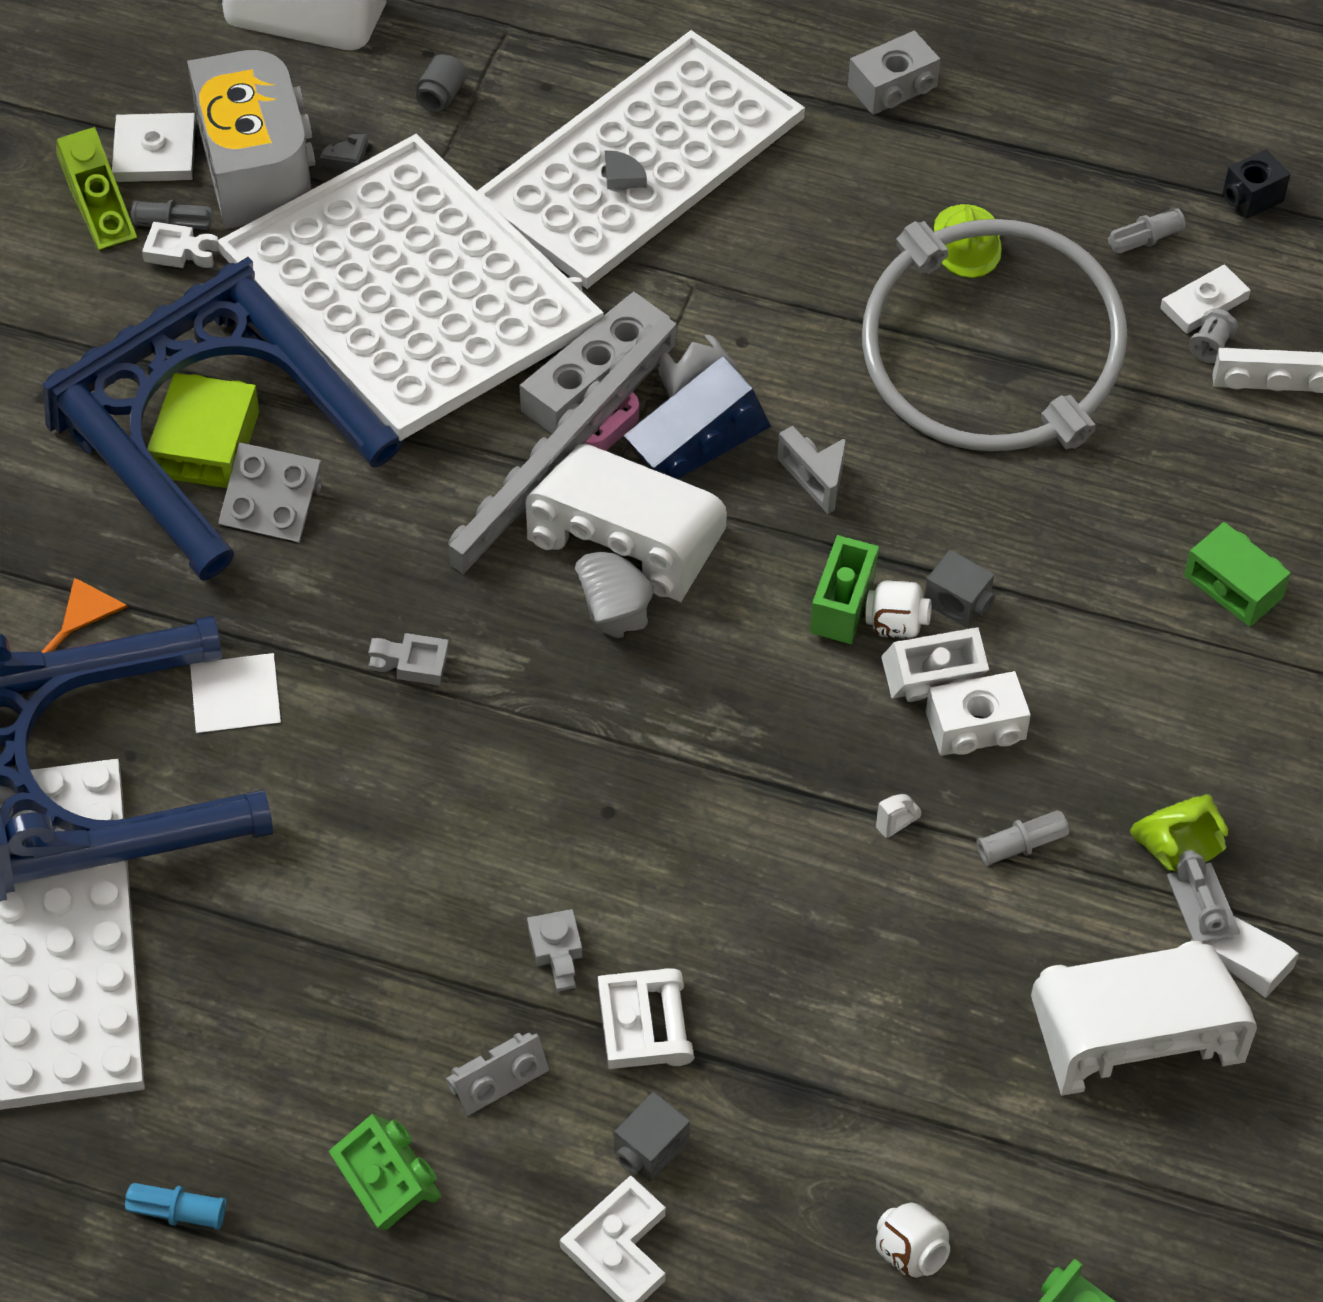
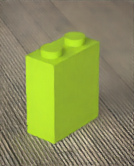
M175 373L147 448L148 452L172 480L227 488L239 442L249 444L259 414L256 385L246 384L241 381L207 378L197 374Z

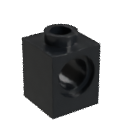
M1265 149L1228 167L1222 194L1230 206L1235 207L1245 219H1248L1284 202L1291 174Z

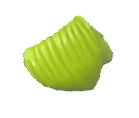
M1205 794L1157 810V812L1135 822L1130 829V833L1133 839L1154 855L1168 871L1178 872L1179 856L1185 851H1195L1196 854L1204 858L1205 862L1226 849L1224 836L1228 835V826L1219 814L1217 806L1213 803L1212 796Z

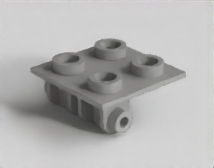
M239 442L218 524L300 543L313 492L319 493L321 490L322 477L318 476L321 460Z

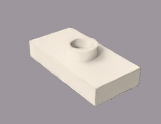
M1224 264L1163 298L1160 309L1187 334L1202 326L1201 320L1205 312L1210 311L1212 308L1228 311L1248 300L1251 290Z

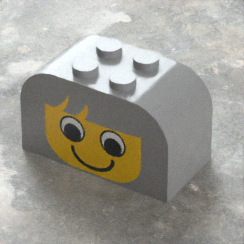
M259 50L238 51L187 61L196 118L224 229L245 226L310 191L309 167L315 166L311 142L306 143V139L312 138L308 114L303 115L299 112L304 110L300 86H292L288 69L283 61L273 54Z

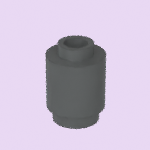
M443 54L436 55L432 59L416 85V99L424 109L431 112H440L450 106L467 77L462 63L453 56Z

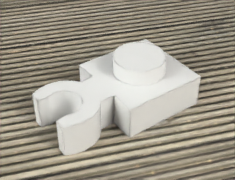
M153 222L142 250L143 259L147 263L179 268L184 267L187 259L193 260L200 267H213L212 252L206 250H219L217 244L218 237L212 234H202L194 237L192 227Z

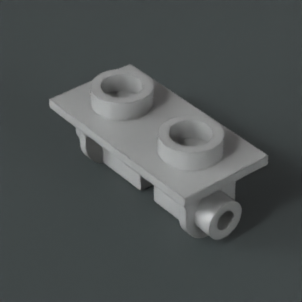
M1193 850L1183 852L1179 856L1178 872L1167 874V879L1192 940L1201 941L1205 944L1240 934L1239 927L1212 863L1205 864L1204 858Z
M528 1032L523 1036L517 1033L513 1035L512 1039L490 1050L491 1059L485 1061L479 1056L465 1065L451 1070L452 1075L445 1078L453 1095L458 1094L466 1116L550 1071L537 1033L531 1035Z

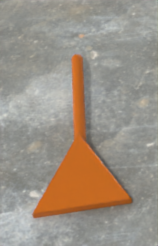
M74 578L62 630L41 652L54 651L71 632L126 609L127 605Z

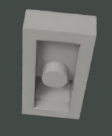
M791 426L779 433L777 459L823 510L829 514L835 511L843 470L846 440L842 439L818 453L812 440L808 437L804 438L794 426Z

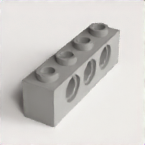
M633 291L520 384L521 412L553 434L564 413L569 409L575 410L583 402L584 395L590 385L597 380L601 382L610 373L611 365L617 356L623 352L627 354L636 345L640 332L649 324L653 326L663 315L669 319L670 317Z

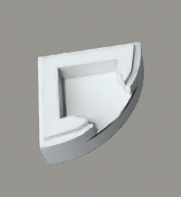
M906 794L889 797L878 805L876 828L885 838L890 837L921 817V809Z

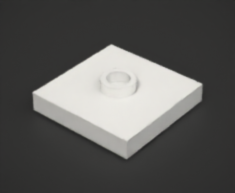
M195 113L116 115L112 173L115 181L193 180L196 131Z

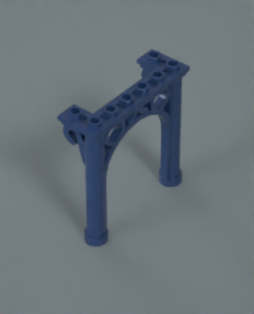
M249 256L236 264L230 263L224 266L214 278L204 284L192 286L177 301L170 305L165 304L158 307L143 322L136 326L124 328L114 340L101 348L94 347L83 355L80 361L67 369L56 370L43 383L45 423L49 431L56 430L60 434L68 428L74 441L85 453L90 454L96 450L190 560L189 567L201 580L211 579L222 572L232 561L234 551L154 460L145 446L141 432L143 415L150 399L172 375L193 363L217 356L245 355L260 358L286 371L371 467L376 468L388 462L403 445V440L399 441V437L390 426L384 425L255 280L253 261ZM213 320L218 326L224 324L227 328L235 323L237 324L231 337H213L204 331V327ZM194 328V338L197 344H194L192 338L186 341L175 340ZM154 353V360L148 365L149 376L146 378L144 370L135 364ZM119 379H131L139 386L136 397L116 400L110 398L104 392L109 385L114 384ZM110 414L130 415V437Z
M213 616L195 619V624L46 653L11 652L7 638L0 634V707L11 708L19 714L14 724L6 728H0V746H6L0 755V785L9 787L16 793L4 801L0 808V901L7 900L6 893L15 892L14 884L251 834L253 838L273 835L272 818L264 790L126 819L97 820L74 814L49 798L34 779L27 761L28 742L34 724L42 712L54 700L68 691L88 684L222 659L219 633ZM36 691L29 701L19 695ZM23 810L35 811L31 813L21 814L13 818L15 814ZM59 827L65 831H55V829Z

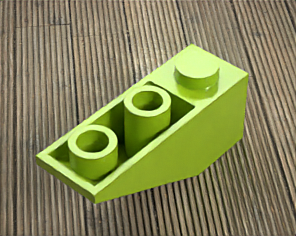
M93 127L58 138L56 145L58 160L98 251L137 239L96 128Z

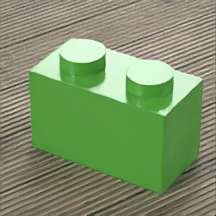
M1223 522L1190 550L1184 576L1250 627L1283 599L1291 572L1285 569L1279 560L1268 556L1251 543L1245 534L1237 532L1227 523Z
M839 535L836 536L812 602L811 634L852 644L866 606L868 593L872 589L876 577L879 546Z

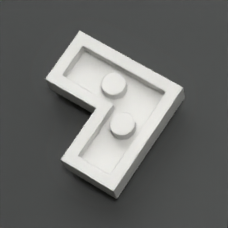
M629 1176L560 1239V1248L616 1302H644L665 1282V1272L645 1255L635 1243L665 1217L666 1208L638 1181Z

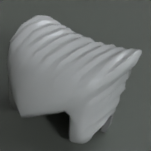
M704 335L712 347L692 342L678 363H675L671 356L664 352L659 357L660 366L658 371L670 399L722 356L741 375L740 368L716 338L712 335Z
M591 553L584 555L578 560L575 570L578 573V578L585 594L590 618L601 632L615 638H623L626 631L645 629L648 624L646 608L654 592V586L648 578L630 561L615 553Z

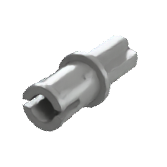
M1171 208L1169 211L1152 217L1147 215L1140 216L1135 223L1113 230L1108 237V244L1112 247L1113 252L1118 254L1142 245L1147 247L1154 246L1157 240L1185 230L1186 222L1184 215L1180 209Z
M1054 811L1024 823L1016 820L1011 828L984 838H978L976 841L978 851L986 866L1022 852L1027 856L1032 854L1033 848L1067 836L1069 834L1068 822L1061 811Z

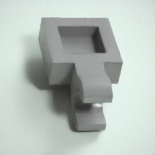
M405 633L403 644L381 638H372L369 649V656H371L369 669L387 672L397 668V679L440 686L448 653L449 640Z
M573 909L528 917L527 927L536 965L551 964L557 992L576 988L572 960L583 958Z

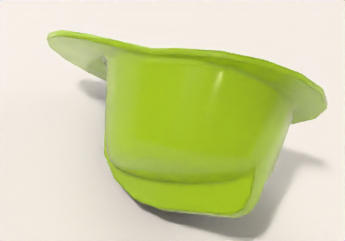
M960 204L950 206L941 211L935 219L934 232L963 222L995 218L985 209L975 205ZM978 236L945 245L948 248V257L941 264L949 272L960 277L976 278L985 276L996 268L1001 259L1000 236Z

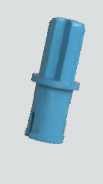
M133 1183L126 1193L125 1210L132 1213L168 1219L170 1225L176 1226L178 1221L220 1230L226 1211V1199L184 1192V1187L177 1186L175 1190Z

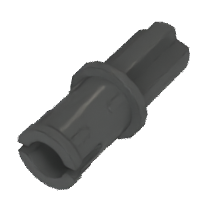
M136 200L132 204L131 221L133 226L149 227L152 226L153 222L207 230L213 224V211L209 206L179 205L175 200H169L167 203Z

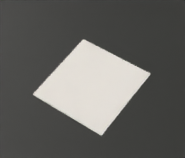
M274 653L190 664L196 733L281 723Z

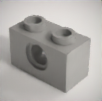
M914 30L850 58L848 87L874 115L888 108H894L901 102L917 95L925 94L937 87L940 58Z

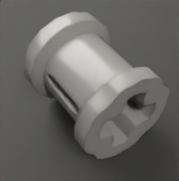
M1212 308L1204 313L1201 320L1202 327L1199 333H1195L1191 337L1188 345L1190 352L1197 359L1206 363L1216 362L1218 349L1225 348L1228 338L1234 336L1238 329L1237 320L1229 312Z

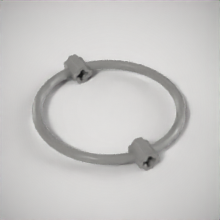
M1004 219L976 220L948 226L936 232H933L925 221H915L906 226L900 236L896 238V246L902 253L891 262L875 284L867 302L862 325V348L865 363L877 391L887 405L906 423L921 433L937 441L969 450L989 452L1011 451L1043 444L1055 438L1058 439L1066 450L1069 448L1075 449L1085 443L1088 437L1095 432L1096 424L1089 416L1101 405L1116 383L1123 366L1127 347V321L1124 307L1114 283L1104 268L1077 243L1055 231L1032 223ZM978 236H1013L1035 241L1055 249L1072 260L1089 276L1100 292L1108 311L1111 332L1110 349L1102 374L1095 386L1080 403H1077L1071 395H1061L1054 399L1041 413V420L1045 425L1024 432L1001 435L975 434L960 431L930 419L908 403L898 392L884 368L880 355L878 340L880 316L887 296L898 279L912 265L919 274H930L938 269L941 263L948 257V248L945 245Z

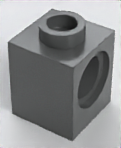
M949 550L927 577L924 598L931 599L932 609L968 628L978 615L984 617L988 613L995 600V594L992 593L994 573Z
M652 1092L614 1131V1153L617 1161L631 1174L636 1175L639 1172L648 1181L652 1182L689 1143L690 1121L655 1092Z

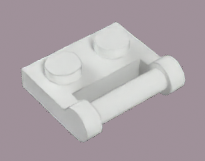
M660 969L598 976L608 1069L663 1063L671 1066H682L694 1060L692 1043L687 1041L680 995V991L684 988V983L680 970ZM657 991L662 995L668 1041L654 1042L648 992Z

